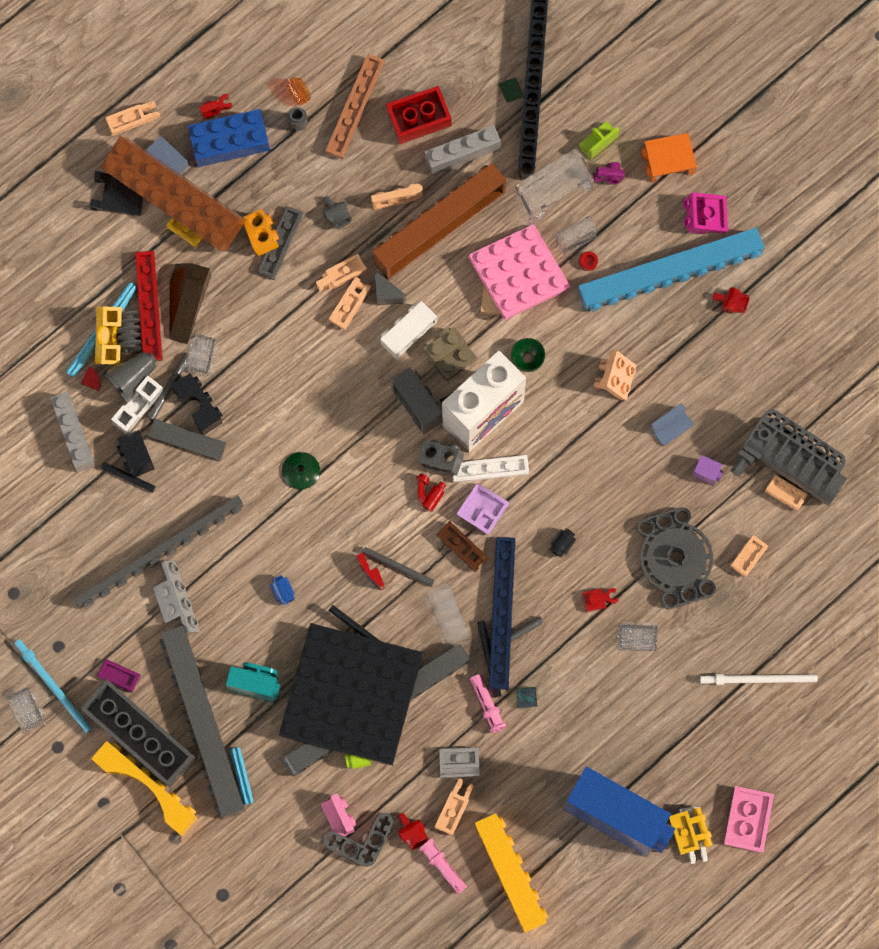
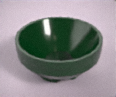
M523 338L512 347L511 360L520 371L534 372L544 363L545 349L536 339ZM530 353L534 359L532 362L526 363L523 361L522 356Z

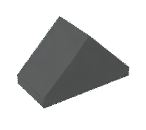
M378 272L375 274L377 306L406 302V294Z

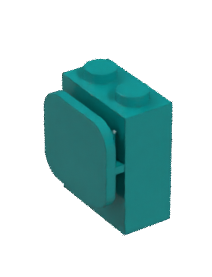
M248 662L243 663L244 669L231 666L226 683L230 692L273 703L275 698H279L281 687L277 680L278 672L276 670Z

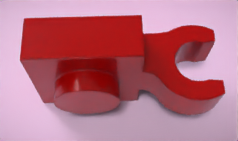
M223 94L218 102L217 100L207 101L200 106L201 115L204 120L220 114L222 110H228L233 107L231 102L228 104L224 103L225 100L229 99L228 94Z

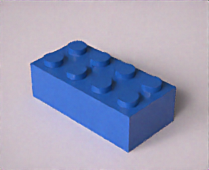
M261 109L188 125L197 167L270 151Z

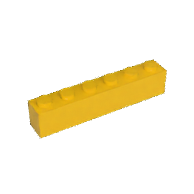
M495 813L474 824L524 934L546 924L548 915L544 907H539L537 900H540L536 889H531L529 885L531 878L527 870L523 872L520 866L523 861L518 852L514 853L512 846L515 844L511 835H506L503 829L506 825L502 816L498 817Z

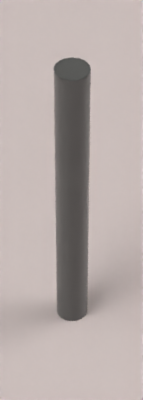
M185 352L163 392L148 415L149 419L153 421L156 419L172 391L171 384L179 379L191 358L190 354Z
M367 547L363 550L364 555L432 587L435 581Z

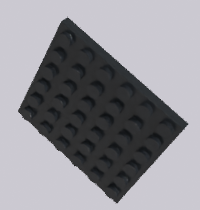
M310 623L278 736L393 766L423 652Z

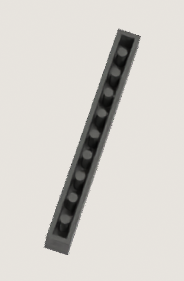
M184 626L162 632V639H159L162 649L167 650L169 657L165 659L168 668H173L175 675L171 677L174 686H179L181 693L177 695L180 704H185L187 711L183 713L186 722H191L193 730H190L193 742L197 741L199 747L196 749L199 760L203 759L205 767H202L205 779L209 778L211 783L208 786L211 797L215 796L217 804L214 805L218 816L221 815L223 819L244 813L246 810Z

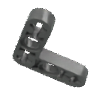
M388 813L378 814L363 845L333 831L324 834L322 844L325 848L365 867L372 866L376 862L392 828L393 818ZM387 817L386 821L389 823L382 827L381 831H385L383 835L380 831H375L374 828L379 829L381 826L379 819ZM373 834H378L381 839L380 843L376 846L370 842V837ZM332 835H334L335 841L341 842V839L344 840V842L340 845V851L337 850V848L339 847L338 845H328L329 841L326 840L327 837H332ZM348 843L352 844L355 849L351 855H347L344 852V846ZM366 845L377 849L376 852L371 851L369 855L372 860L364 863L362 855L367 854L369 849H366Z

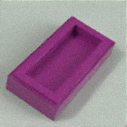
M105 659L97 677L105 681L108 680L112 684L133 693L141 675Z

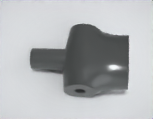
M329 196L323 198L324 203L328 207L322 211L326 221L330 222L336 229H340L351 222L352 217L349 215L344 201L334 204Z

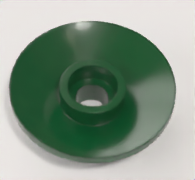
M297 452L290 455L283 463L282 476L290 487L298 490L308 489L319 479L320 466L316 458L311 454ZM302 466L304 467V471L298 472L297 468Z

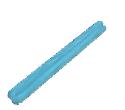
M131 282L128 283L112 307H122L123 311L138 290L137 286ZM96 329L66 370L69 376L76 377L94 352Z

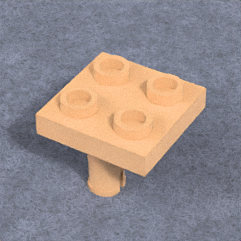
M611 350L608 360L602 359L600 361L603 364H599V369L604 372L603 378H595L599 382H594V387L596 389H606L620 400H627L632 379L635 375L636 365L618 351Z

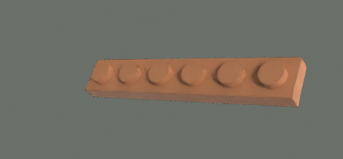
M367 54L325 150L326 154L343 160L385 64L384 59Z

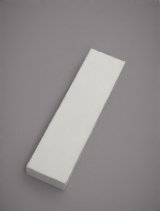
M527 455L462 462L458 475H452L453 483L529 475Z

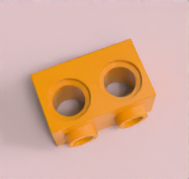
M259 209L243 217L246 219L244 226L258 256L279 247L277 243L279 236L275 229L272 230L271 224H273L269 213L265 214L263 209Z

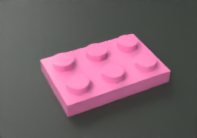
M738 786L734 787L724 845L763 853L774 794Z

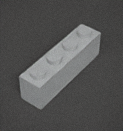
M493 125L425 151V161L431 175L500 150L501 140Z
M69 392L51 397L50 399L75 469L79 473L95 467L93 456Z

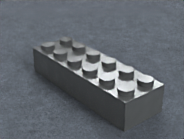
M108 680L80 708L169 789L196 760L187 749Z

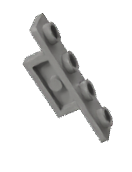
M163 561L161 564L167 580L153 587L165 623H171L181 618L187 634L200 632L198 621L192 610L191 601L186 593L185 584L182 582L178 565L175 561Z

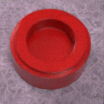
M584 252L580 256L579 265L585 271H592L598 265V257L593 252Z

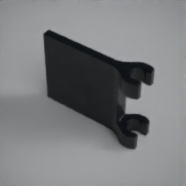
M95 171L94 182L105 183L102 201L91 199V211L141 215L143 201L141 195L112 175Z

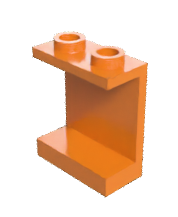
M689 133L644 142L641 153L642 158L647 161L645 170L647 177L650 176L651 182H655L656 176L687 171L688 175L695 174L697 166Z

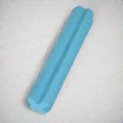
M235 747L230 749V754L243 804L248 805L253 803V797L241 749Z

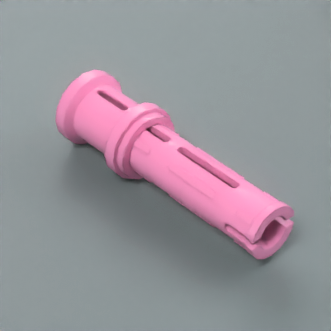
M481 674L470 678L469 680L483 707V717L487 719L490 725L491 734L506 728L507 725L503 723L499 714L500 710L495 707Z
M433 838L419 848V851L424 852L430 860L429 863L438 868L456 893L459 894L468 886L446 861L444 852H440L433 843Z

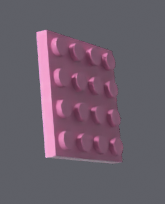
M534 224L468 256L504 320L566 292L571 287Z

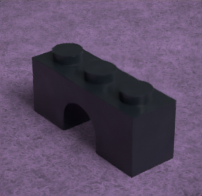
M189 373L171 384L173 391L183 405L189 401H197L201 404L198 412L192 415V419L203 435L223 424L221 417H223L218 407L214 408L210 402L213 400L207 391L205 393L200 387L203 385L197 376L193 377Z

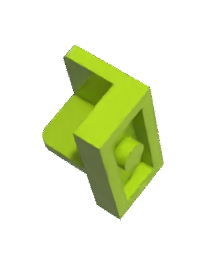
M606 121L599 128L596 129L594 127L592 133L579 144V148L591 160L619 137L620 129L618 127L613 128Z

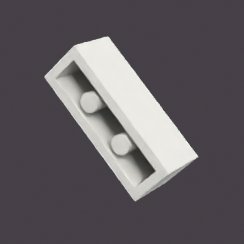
M422 301L418 305L416 303L413 304L405 317H399L395 322V326L391 330H385L381 335V345L396 360L437 323V316Z

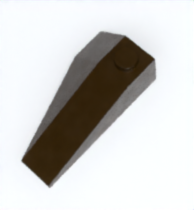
M193 263L175 264L170 278V339L188 344L212 276L210 268Z

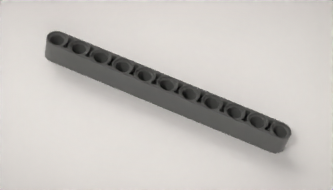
M461 644L454 646L419 669L411 700L471 661ZM305 743L284 757L282 761L292 777H294L333 751Z

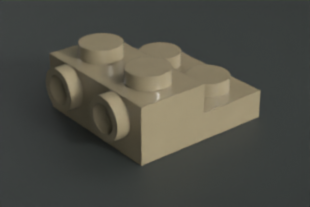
M450 327L445 328L440 333L441 337L436 340L435 338L430 339L425 343L426 347L424 348V353L446 381L477 361V357L468 347L466 340L456 327L452 329Z

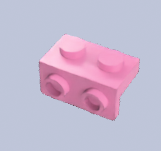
M338 793L330 796L331 799L321 803L333 832L343 836L355 832L353 826L356 823L352 814L347 815L345 808L348 805L343 796L339 797Z

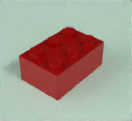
M439 86L386 104V111L399 145L452 127V118Z

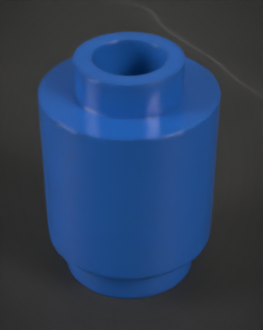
M281 575L272 579L273 583L270 584V587L281 606L295 600V593L287 577L283 578Z

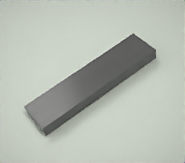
M288 206L285 207L275 229L279 236L277 240L279 247L264 254L257 274L275 280L304 215L303 212Z
M154 419L148 438L217 461H221L227 445L226 442Z

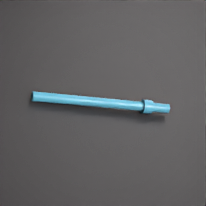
M21 639L17 640L14 644L23 654V659L31 664L85 733L90 732L92 727L38 662L34 652L29 650Z

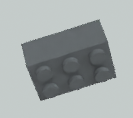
M409 367L391 379V387L424 435L442 423V406L438 401L434 402L431 397L432 392L428 386L422 385V378L419 373Z

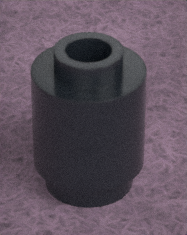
M567 528L565 530L560 529L550 543L551 547L549 550L562 558L575 543V534Z

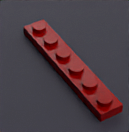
M135 252L142 349L146 354L150 352L157 361H163L155 252Z

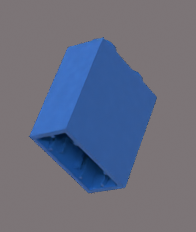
M587 766L564 807V811L645 857L648 856L652 849L662 853L676 829L667 824L671 813Z

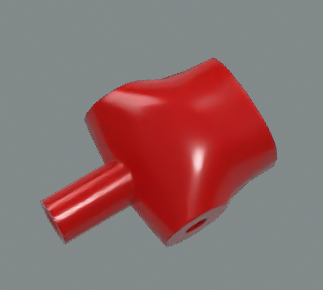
M730 287L726 295L714 292L712 299L723 302L722 310L726 313L736 312L744 314L750 296L740 292L737 288Z
M404 813L398 816L404 827L397 831V833L411 850L419 848L428 841L429 838L419 819L410 823Z

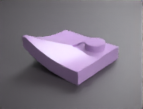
M477 483L456 515L489 536L510 503Z

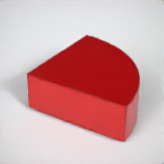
M89 366L81 384L99 392L101 388L100 377Z

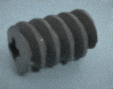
M137 311L121 313V326L118 327L116 334L118 335L117 342L122 352L134 353L141 351L140 347H136V345L141 344V341L135 339L140 337V333L135 332L140 329V326L134 325V323L140 322L138 318H134V316L139 315Z

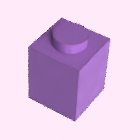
M701 455L692 476L714 485L715 481L719 482L724 471L721 470L723 464Z

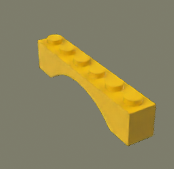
M106 741L91 758L92 761L108 774L129 776L149 787L161 804L165 822L179 835L183 836L198 819L194 815L196 811L188 804L184 807L179 803L181 798L174 792L171 794L164 790L166 786L158 779L156 782L150 778L152 774L144 767L139 769L135 765L137 761L129 754L125 757L120 753L122 748L115 742L110 744Z

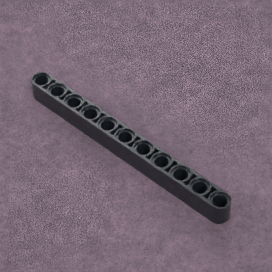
M548 0L531 1L518 176L524 181L531 180L535 175ZM540 11L543 15L537 16L535 12ZM538 28L542 30V32L535 33L533 30ZM533 46H539L540 49H539V50H534V49H532V47H533ZM537 63L539 64V66L534 68L531 66V64ZM535 80L538 84L531 85L529 81ZM533 97L537 101L529 102L528 99ZM528 115L535 116V119L529 120L526 117ZM531 132L534 136L526 137L525 134ZM525 150H531L533 153L531 155H526L523 152ZM528 167L531 169V171L529 173H525L522 171V169Z

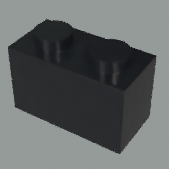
M139 430L117 438L120 444L117 446L121 457L125 456L126 461L123 464L127 473L131 472L133 478L155 470Z

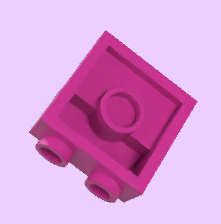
M695 192L686 196L683 201V208L687 211L684 226L687 227L688 233L706 234L707 232L725 234L728 232L726 196Z

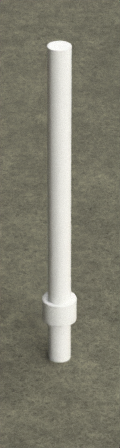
M715 674V676H700V684L715 683L716 685H724V683H796L818 681L817 674L725 676L724 674Z

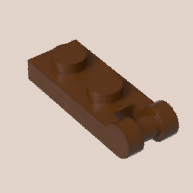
M451 521L436 534L473 572L479 569L478 566L482 562L485 563L488 560V557ZM474 553L477 557L472 561L469 557Z

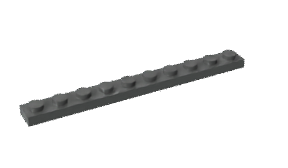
M239 496L233 498L75 598L76 604L80 609L83 607L84 609L89 608L94 604V600L99 597L104 598L108 596L113 588L124 586L132 576L135 578L144 572L143 569L148 566L153 567L160 562L159 559L164 556L169 557L173 555L178 547L181 545L187 546L193 541L192 538L197 535L202 536L206 534L211 526L222 524L230 514L236 515L242 510L241 507L244 506Z

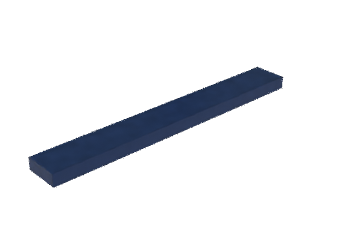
M496 537L489 689L509 690L516 543L515 538Z

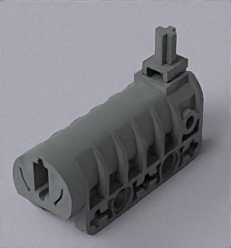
M774 409L766 411L738 452L736 456L738 460L730 470L733 475L740 477L747 465L751 467L754 462L758 464L761 461L827 506H830L847 480L845 476L840 474L846 463V458L842 453ZM767 415H769V416L775 415L776 417H775V419H774V418H771V417H767ZM785 425H790V426H792L793 430H791L790 428H788V427L785 426ZM817 446H822V447H824L825 450H826V452L823 451V450H821V449L818 448Z

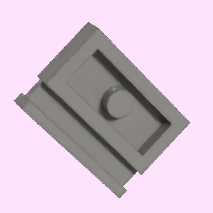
M479 747L439 749L440 778L480 777Z

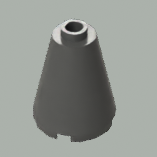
M144 351L104 371L103 374L123 399L128 402L134 396L136 389L142 381L156 368L155 362L157 360L150 352L146 354Z

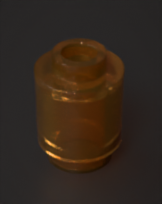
M293 77L287 81L286 89L294 103L301 106L311 99L309 96L310 92L302 78Z

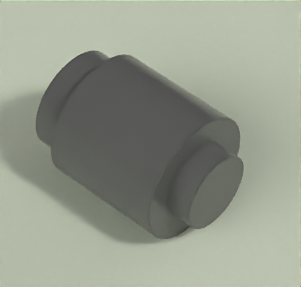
M300 107L291 109L288 114L290 127L295 131L304 130L308 124L305 110Z

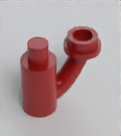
M420 473L419 476H416L418 480V499L424 509L433 512L444 495L443 490L446 484L440 481L437 486L432 487L426 496L424 485H428L430 479Z

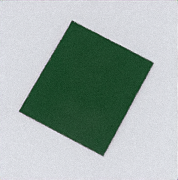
M516 77L499 83L507 103L524 97Z

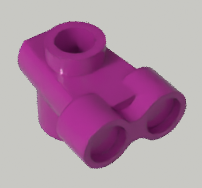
M610 162L606 164V167L597 166L596 172L593 173V182L608 181L611 185L619 184L624 179V169H621V165L618 162Z

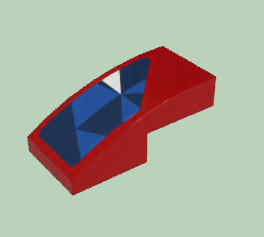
M364 552L356 555L359 565L367 578L377 588L384 590L385 585L378 568L370 570Z

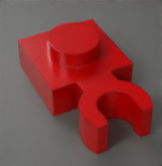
M602 588L583 592L587 613L605 609L606 602L616 604L619 601L618 598L611 599L609 596L611 593H615L616 589L611 588L604 594Z

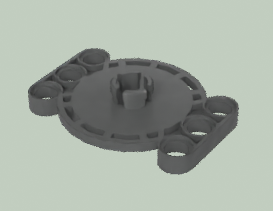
M684 507L640 520L637 526L639 535L645 537L640 550L641 569L653 586L665 592L661 603L663 607L669 610L710 598L716 591L715 583L707 579L713 566L712 546L701 530L688 524L691 520V512ZM685 512L688 515V519L684 522L679 521L677 514ZM662 517L667 518L670 522L669 526H660L659 519ZM643 523H648L651 526V531L644 533L641 531L640 526ZM692 531L697 532L703 539L700 540ZM704 543H706L709 549V554H706ZM646 545L649 548L647 550V556L643 557V551ZM679 552L684 560L681 564L673 562L671 559L669 560L670 554ZM710 559V565L707 571L704 568L706 565V560ZM644 562H647L649 573H647L644 567ZM651 577H653V578H654L657 582H659L661 585H658L657 583H655V582L651 579ZM710 584L712 592L705 594L702 591V585ZM687 589L692 590L694 597L688 600L684 598L683 592ZM668 595L674 596L676 599L675 604H666L665 597Z

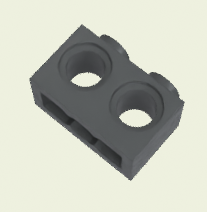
M424 440L417 462L422 468L457 476L464 454L456 445L449 444L445 446L437 440H431V442ZM436 451L433 457H429L431 452ZM449 456H454L451 461L446 462Z

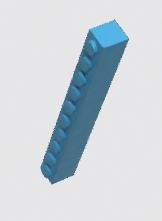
M756 227L579 285L578 292L585 311L591 310V312L601 309V306L607 304L612 306L625 298L626 300H631L637 297V294H649L655 291L656 288H667L677 281H680V283L690 280V277L696 275L701 277L708 274V271L714 269L719 271L732 263L733 265H738L745 259H756L763 254L765 247Z

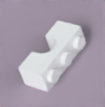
M147 375L136 389L131 400L125 406L123 405L111 419L112 424L126 435L129 434L161 395L163 387Z

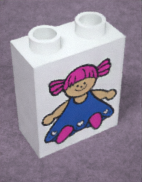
M498 351L442 402L443 427L470 452L524 402L526 377Z

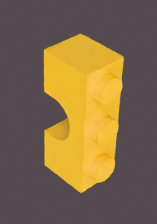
M97 306L96 364H120V345L117 344L116 333L117 328L121 326L122 307Z

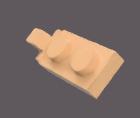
M356 254L326 270L322 274L323 278L316 282V286L319 292L328 287L332 290L367 272V267L359 254Z

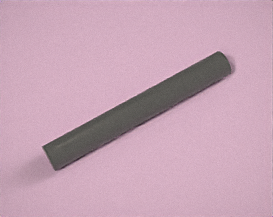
M539 616L511 633V642L543 624L542 618Z

